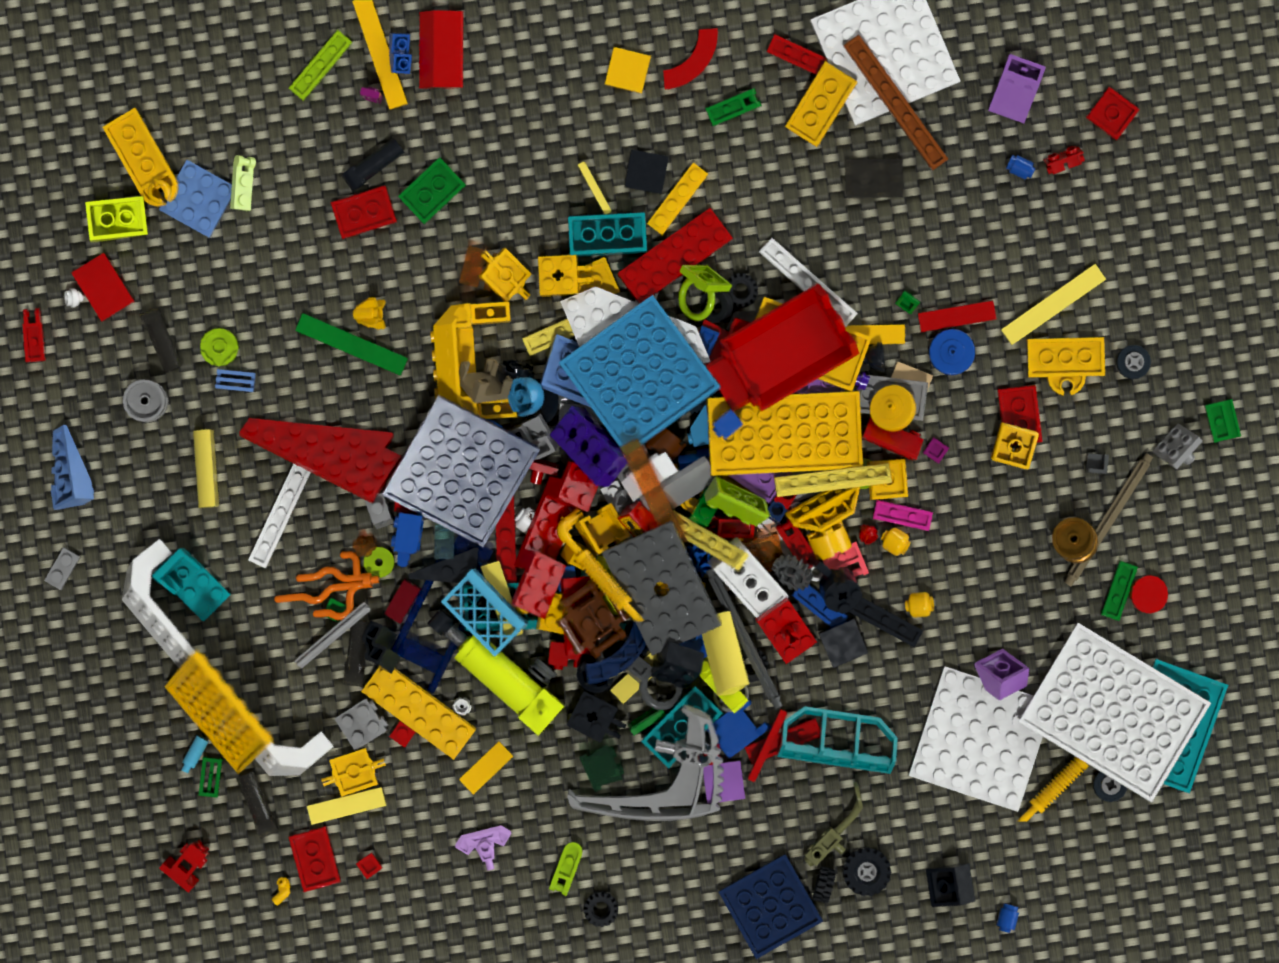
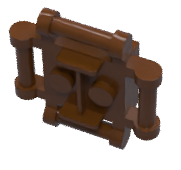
M591 579L574 594L560 600V605L565 612L562 617L556 620V624L564 631L573 646L572 650L575 654L581 653L587 647L591 655L596 659L605 649L619 639L623 640L626 637L624 630L619 624L627 620L630 615L624 609L619 611L616 605L613 604L614 602H611L618 613V616L614 618L602 598L606 593L604 594L603 591L597 590L596 584ZM588 592L591 593V594L588 595L586 598H584L583 600H581L580 602H578L576 605H574L573 607H571V604H573L575 601H577L578 599H580L581 597H583V596H584L585 594H587ZM567 622H569V624H570L571 627L573 628V630H574V632L576 633L577 637H578L579 640L581 641L580 643H579L578 639L576 638V636L574 635L573 631L571 630V628H570V626L568 625ZM612 630L614 631L615 634L610 636L597 647L594 645L593 642L601 639Z

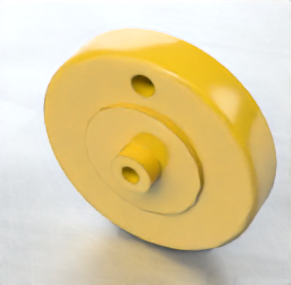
M888 385L881 388L875 393L870 403V415L873 422L883 430L890 432L899 431L907 427L916 413V402L913 395L899 385Z

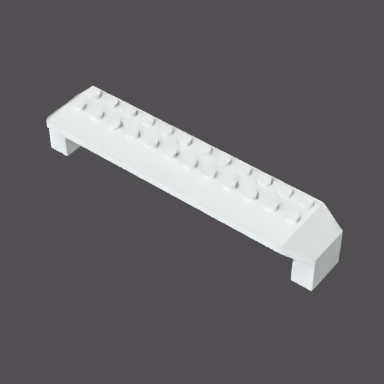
M159 539L133 559L127 568L122 601L180 669L195 650L149 597L151 574L159 569L172 555L170 550ZM320 732L302 748L275 746L271 742L255 760L269 776L301 775L325 755L333 745Z

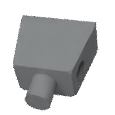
M381 489L373 503L365 500L372 523L376 529L394 524V518L387 498L382 495L383 489Z

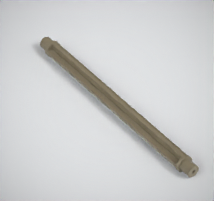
M1146 453L1140 459L1096 528L1098 547L1149 468L1150 462L1153 459L1151 455ZM1090 559L1084 563H1074L1064 583L1071 587L1078 580Z

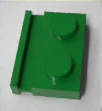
M1232 399L1204 406L1213 443L1241 436Z

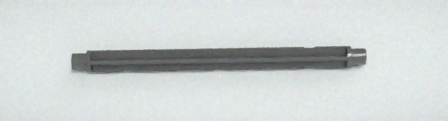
M713 569L706 571L709 576L708 580L724 611H730L736 635L770 703L773 704L775 709L783 706L780 701L781 697L721 578Z

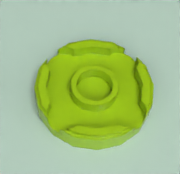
M218 328L212 329L201 339L200 351L205 361L220 367L234 361L238 354L239 346L234 334L226 329Z

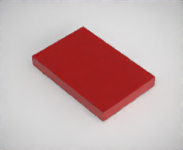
M385 185L331 202L342 240L397 223Z
M105 253L72 272L73 277L101 322L135 302Z
M1036 385L998 389L1001 423L1036 431L1039 433L1037 443L1043 442ZM1015 441L1014 444H1010V446L1018 445L1017 441Z
M326 826L288 837L303 892L341 882Z

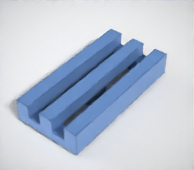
M217 369L215 388L254 392L256 373ZM221 374L249 376L251 380L223 378ZM224 381L251 385L250 388L220 385V382Z

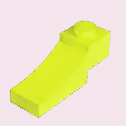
M708 657L703 660L702 671L699 676L717 694ZM740 691L731 695L719 696L734 714L749 701Z

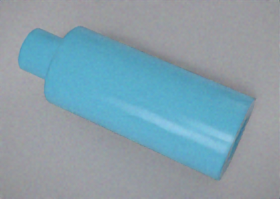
M196 735L182 761L184 763L182 771L189 773L191 768H195L209 743L207 739Z

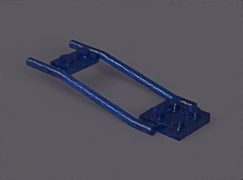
M458 535L451 551L445 547L441 548L435 563L474 547H479L477 571L483 576L480 567L488 564L494 550L486 546L482 547ZM426 580L394 643L392 651L400 657L435 673L427 690L434 694L457 645L451 641L443 656L406 637L434 582ZM473 610L468 611L469 619L473 616ZM460 623L458 629L464 633V625Z

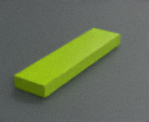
M337 30L292 83L289 90L304 101L353 42Z

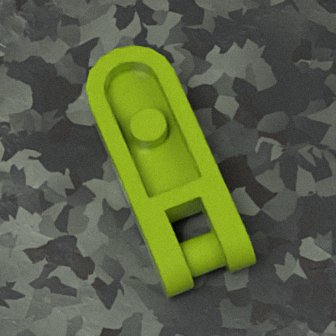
M569 842L564 847L549 890H557L562 892V895L567 896L583 852L581 845L577 842ZM559 878L566 880L565 885L557 883Z

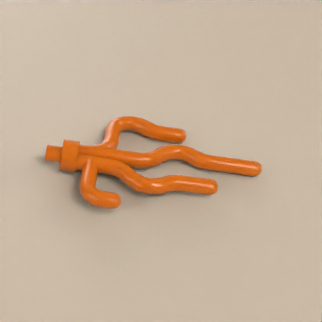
M343 551L340 553L342 559H352L353 575H345L339 569L327 566L315 573L299 574L296 576V581H314L321 579L327 574H332L338 580L347 583L329 585L316 597L306 593L277 595L274 597V601L276 603L305 601L309 604H318L326 600L332 592L348 590L344 612L338 613L331 609L315 610L313 612L315 618L330 617L335 620H343L354 609L353 598L355 592L363 588H372L373 584L380 583L379 575L372 576L371 573L361 574L359 556L353 551Z

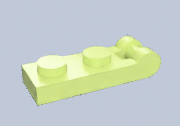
M240 155L234 157L230 209L251 211L253 170L256 165L254 157L244 158Z

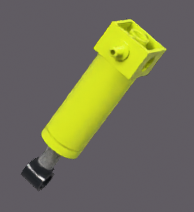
M439 609L427 622L441 636L446 635L459 647L457 649L459 652L454 659L518 714V718L538 736L565 706L549 690L543 689L502 651L494 657L474 635L467 637L457 627L455 628L454 620L443 610ZM490 642V646L496 650L497 647Z

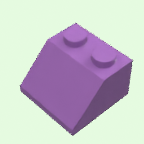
M1004 649L975 663V668L985 690L999 701L1027 686L1029 668Z

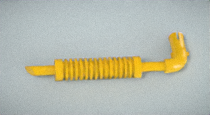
M576 508L566 517H561L557 527V534L560 540L566 543L578 556L575 559L576 563L581 568L583 567L585 573L591 576L590 578L593 579V582H596L595 584L599 588L601 587L600 590L604 594L606 593V596H609L608 599L614 602L613 604L616 605L619 611L624 609L633 620L644 621L629 604L632 601L629 595L626 596L627 593L621 590L622 587L616 584L617 582L614 581L615 579L609 575L606 569L603 570L604 567L599 564V561H596L597 559L591 555L592 553L588 549L583 552L571 538L572 535L569 533V530L572 529L575 523L583 519V513L581 512L577 515L580 510Z
M1074 757V760H1071V763H1068V766H1065V769L1063 768V771H1060V774H1057V777L1055 776V779H1052V782H1049V785L1043 788L1044 790H1040L1041 793H1037L1038 796L1035 795V799L1032 798L1029 801L1032 806L1017 821L1027 822L1037 811L1042 814L1045 811L1044 808H1048L1047 805L1050 806V802L1053 803V799L1056 800L1055 797L1058 798V794L1061 795V791L1064 792L1063 789H1067L1066 786L1069 787V784H1072V781H1075V778L1077 779L1078 775L1080 776V773H1083V770L1089 767L1088 764Z

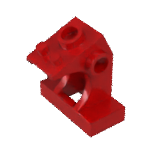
M200 840L194 841L190 845L186 843L181 849L180 853L182 855L177 861L169 856L159 869L189 893L199 882V879L192 873L197 867L201 869L208 861L206 857L209 855V848L202 845ZM184 859L192 865L189 871L180 865Z

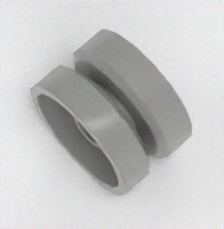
M144 379L135 381L124 392V409L130 417L137 421L147 423L157 421L165 414L168 408L169 400L166 391L154 381ZM143 398H148L147 404L142 402Z

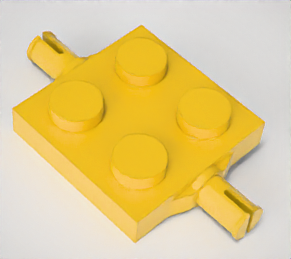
M502 248L494 257L487 250L480 254L488 263L479 277L504 302H508L517 293L524 300L530 297L531 294L523 286L531 276V273L506 248Z
M367 748L329 760L332 767V776L322 778L321 780L322 782L330 780L323 783V786L335 783L342 797L378 785L375 769L386 766L384 758L373 762L369 757Z

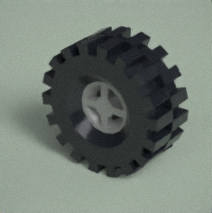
M859 847L857 850L850 852V855L845 858L842 874L845 883L854 893L861 896H873V894L881 893L880 891L887 887V883L890 882L891 868L888 859L881 851L875 848Z

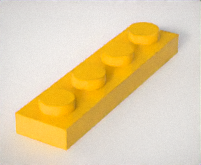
M692 163L648 221L647 225L663 235L708 176V173L695 163Z

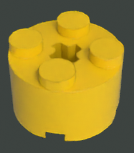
M842 521L823 532L814 531L807 534L811 548L818 560L834 557L835 553L839 551L843 553L852 547Z

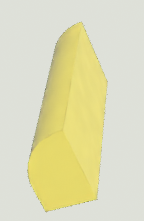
M214 430L193 431L198 508L219 507Z
M728 611L717 614L722 623L720 627L702 634L717 696L735 694L749 685L731 613Z

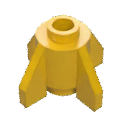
M367 298L353 310L354 319L358 324L368 328L385 329L386 326L382 319L386 301Z

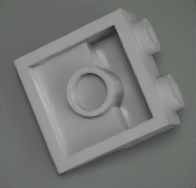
M368 698L364 699L335 718V721L355 751L388 730L386 728L388 726L387 721L383 716L379 717L376 712L378 708L372 699L370 701Z

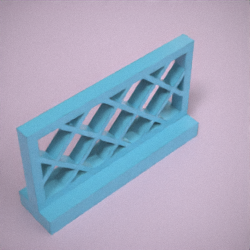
M471 569L464 579L441 601L494 657L529 624L476 569ZM467 581L473 585V594H463V585ZM452 596H460V607H452L448 600ZM463 596H473V607H463ZM477 596H484L487 599V607H477ZM463 610H473V621H466L463 618ZM477 610H487V621H477ZM490 610H497L500 613V621H490ZM477 623H487V635H480L477 632ZM490 623H500V635H490ZM503 623L511 624L516 630L511 635H503ZM490 637H500V646L496 650L490 646Z

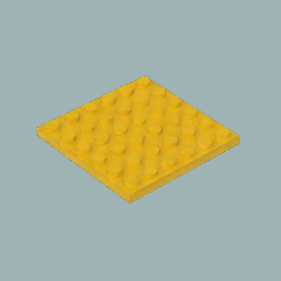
M198 651L194 652L164 686L237 774H240L273 741L270 733L259 725L256 716L248 712L245 703L241 699H237L233 694L232 688L221 680L218 671L212 669L208 664L207 658L203 654H199Z

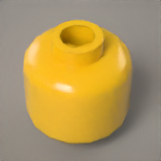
M898 528L886 530L881 537L883 549L895 556L904 555L911 544L909 535Z
M927 592L911 593L909 599L905 600L906 612H910L913 618L928 617L934 611L933 597Z

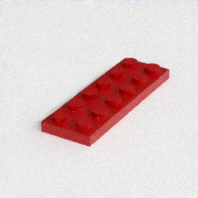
M709 208L618 272L617 275L640 304L683 275L680 273L682 265L699 264L729 243L733 238L712 209Z

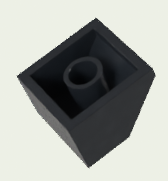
M969 863L926 869L932 907L961 906L975 902Z

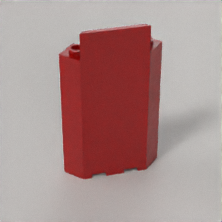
M818 283L720 340L722 356L706 364L705 367L721 387L719 391L729 408L734 412L748 403H751L753 407L757 406L762 412L860 353L856 341L846 331L842 317L832 307L828 293Z

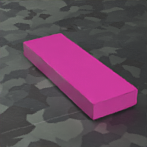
M876 500L872 519L929 531L933 512Z

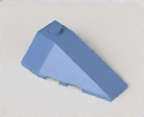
M63 425L53 431L52 455L55 457V465L52 467V474H55L54 485H51V496L54 510L84 505L94 499V490L89 474L67 425Z

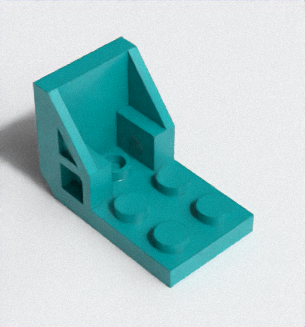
M179 548L152 575L161 585L174 595H177L203 622L231 595L185 548Z

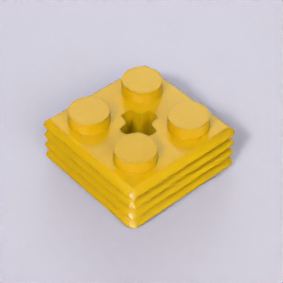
M1002 422L991 459L1028 470L1039 433ZM1017 441L1020 447L1012 451L1010 444H1014Z

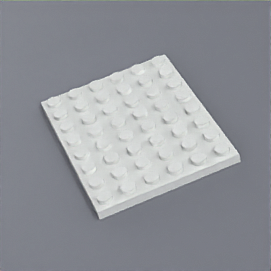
M1077 623L1018 722L1152 802L1211 703Z

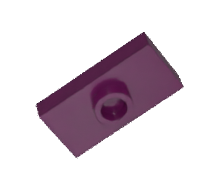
M372 87L361 88L360 95L364 100L378 104L382 103L383 96L378 89Z

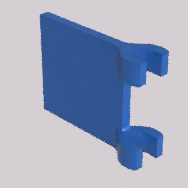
M749 698L745 706L735 714L727 712L713 723L718 737L717 744H720V748L729 759L770 729L767 721L757 728L744 712V709L752 703Z

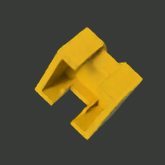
M612 503L598 510L596 517L591 519L589 515L574 524L594 557L609 549L607 545L612 542L616 545L631 536L617 519L619 515Z

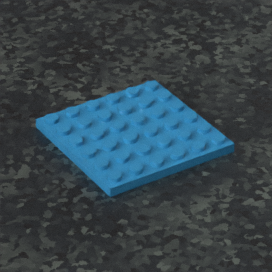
M653 295L559 362L560 366L626 455L632 453L721 388Z

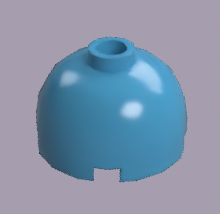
M530 377L513 379L508 396L511 409L514 412H518L519 416H527L536 413L542 407L544 391L537 380Z

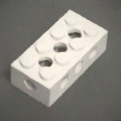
M737 537L730 543L749 554L739 571L715 557L708 561L717 575L756 618L786 597H789Z

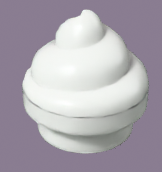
M70 288L69 291L64 293L66 306H71V308L78 306L85 298L75 288Z

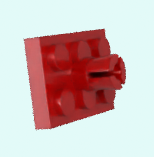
M787 597L755 619L786 664L817 643Z

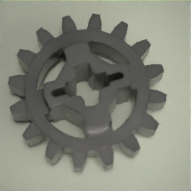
M789 554L785 557L780 555L779 558H776L771 568L773 571L772 576H777L776 581H780L782 583L781 586L787 585L789 590L794 588L795 591H798L800 588L803 591L805 587L808 588L813 578V575H811L812 570L807 569L809 565L804 564L802 559L797 560L796 556L791 558Z

